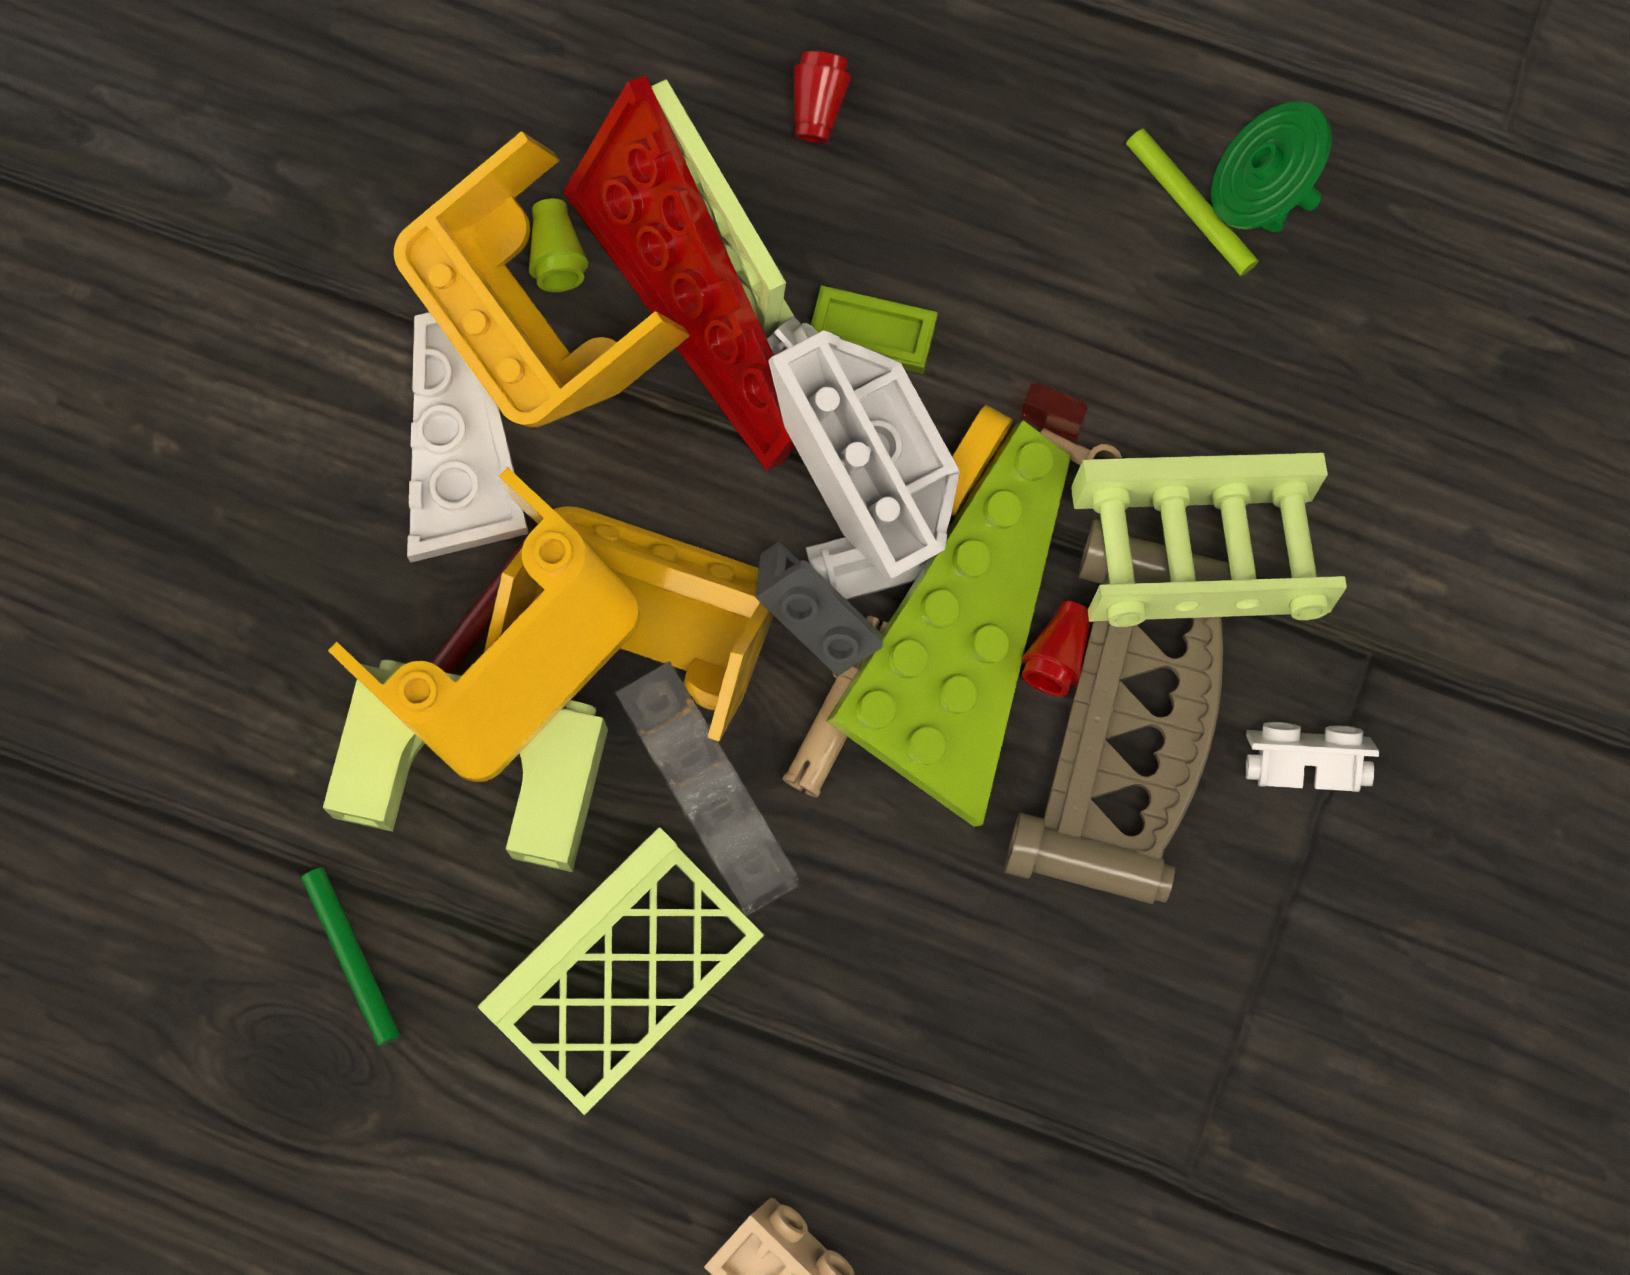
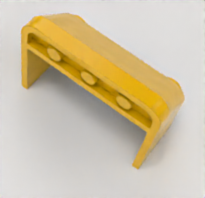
M521 131L400 233L394 246V260L401 274L504 416L512 422L526 427H540L616 396L686 340L690 334L684 326L655 311L618 342L605 337H597L586 341L570 354L505 265L524 249L530 236L528 216L515 197L560 161L554 151Z
M508 467L499 475L502 484L510 498L538 523L524 541L522 561L527 573L544 591L476 662L454 682L435 664L426 661H413L401 666L382 685L338 642L328 650L454 772L472 782L488 781L499 775L632 637L640 621L639 605L631 590L580 534Z
M571 506L553 509L580 534L631 590L637 600L640 609L639 625L635 633L621 649L687 671L684 679V688L687 693L701 707L715 710L707 738L720 741L744 698L774 616L755 598L759 568L587 509ZM522 549L502 573L484 652L544 591L527 573L522 561Z

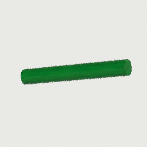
M324 867L304 874L301 880L377 1046L381 1047L401 1037L400 1032Z

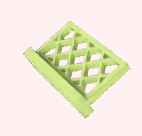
M666 79L651 87L767 339L794 316L784 300L786 281Z
M659 827L477 1007L585 1115L764 935ZM674 865L693 882V909H657V882ZM649 891V909H631ZM701 891L719 909H701ZM623 916H649V954H612V926ZM657 916H693V954H656ZM701 916H726L745 936L727 954H701ZM604 935V954H585ZM577 961H604V998H567V971ZM612 961H649L648 998H611ZM656 961H693V988L682 999H656ZM701 961H719L701 979ZM559 980V998H541ZM533 1005L559 1006V1043H531L513 1024ZM566 1006H604L603 1043H566ZM611 1006H648V1033L638 1043H611ZM656 1006H674L656 1024ZM540 1051H559L558 1069ZM566 1051H603V1078L585 1096L566 1078ZM611 1051H629L611 1069Z

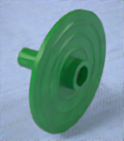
M1296 101L1275 106L1252 120L1230 143L1216 168L1211 187V202L1217 216L1233 228L1253 229L1262 227L1271 232H1280L1283 230L1288 212L1296 205L1304 211L1315 209L1320 203L1322 196L1313 186L1325 167L1332 142L1331 126L1325 114L1310 103Z

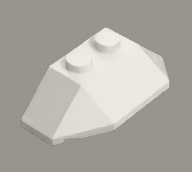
M825 330L771 357L768 362L784 427L843 535L888 581L944 551L948 535L946 532L953 509L960 471L902 364L865 347L841 340L839 336Z

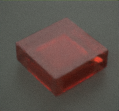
M1032 383L1023 403L1021 420L1042 429L1046 428L1061 437L1077 442L1084 426L1089 406H1086L1087 403L1041 384Z

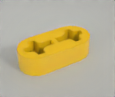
M987 404L981 409L952 456L960 471L951 513L954 517L957 516L998 452L1013 423V419Z

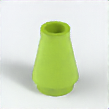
M555 198L541 200L535 203L531 209L533 226L529 273L536 279L538 287L544 291H568L578 287L584 281V271L588 267V260L569 218L567 204L563 200Z

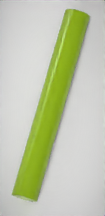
M1144 128L1133 134L1126 145L1240 276L1252 270L1259 260L1235 232L1217 216L1213 207Z

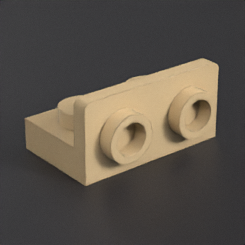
M774 1198L767 1200L752 1213L704 1266L711 1275H855L853 1268L844 1257L834 1251L827 1250L808 1232L807 1224L798 1212L789 1206L781 1205Z

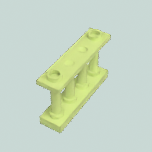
M1324 453L1083 460L1071 486L1074 509H1094L1095 512L1101 515L1110 584L1099 586L1088 608L1089 622L1109 621V624L1112 626L1129 627L1140 624L1147 619L1291 614L1292 618L1297 620H1312L1330 613L1347 588L1345 576L1317 577L1305 503L1312 502L1328 475ZM1273 503L1281 509L1292 578L1257 579L1245 507L1247 504ZM1214 505L1215 508L1221 510L1231 580L1196 581L1185 510L1187 506ZM1128 507H1154L1157 511H1161L1171 582L1135 584L1125 510Z

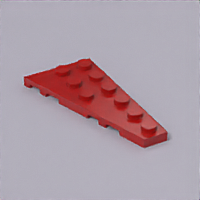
M647 76L630 80L626 83L563 193L651 314L655 311L684 326L690 334L676 348L759 462L768 471L783 464L796 448L784 427L768 362L774 354Z

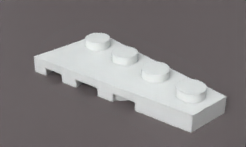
M430 312L416 315L414 317L412 391L414 393L413 423H411L412 474L411 481H409L410 535H408L407 557L410 562L529 533L524 510L510 498L499 478V475L507 467L515 474L500 409Z

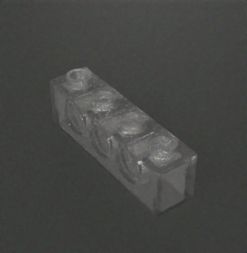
M671 662L665 663L615 692L626 717L742 913L748 916L799 886L796 872L718 741L707 738L710 728Z

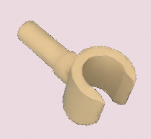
M1043 428L1040 432L1071 455V461L1081 465L1083 460L1094 459V457L1122 459L1120 452L1108 444H1100L1089 450L1080 444L1072 443L1046 428Z

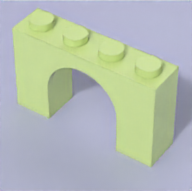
M381 660L379 668L361 665L383 685L396 670L405 664L392 660ZM446 673L454 682L461 677L460 675ZM358 679L323 809L334 819L393 832L410 766L414 757L425 743ZM570 700L519 753L522 761L523 780L506 850L512 859L573 872L608 732L604 719L595 716L597 709L593 706Z

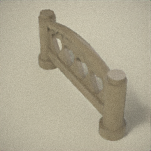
M1094 519L1084 547L1078 578L1107 585L1110 584L1102 523L1101 520ZM1129 536L1135 584L1171 582L1166 546ZM1192 553L1196 581L1231 580L1229 562ZM1221 617L1191 618L1192 628L1182 636L1186 643V653L1177 659L1166 656L1138 625L1116 627L1110 625L1109 621H1093L1044 818L1022 812L1019 813L1011 837L1004 873L1029 879L1033 872L1153 904L1155 900L1163 903L1167 902L1174 880L1175 866L1164 864L1163 853L1177 831L1196 792L1209 756L1218 719L1223 677V627ZM1160 668L1172 670L1178 678V686L1176 690L1168 694L1172 702L1171 713L1166 717L1152 715L1121 681ZM1145 727L1158 729L1163 735L1164 744L1159 751L1154 753L1158 762L1156 773L1148 777L1137 774L1106 740ZM1131 786L1142 787L1149 795L1148 807L1139 813L1143 820L1142 832L1137 836L1124 835L1091 799Z

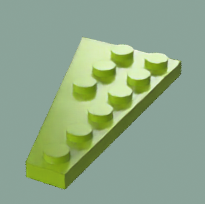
M1024 420L1013 426L948 528L945 550L929 558L881 633L883 635L882 648L865 658L826 719V722L973 827L981 826L984 822L1022 657L1071 455Z

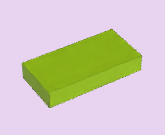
M821 285L811 326L819 333L825 330L839 336L841 340L865 347L898 361L906 371L924 374L938 312Z

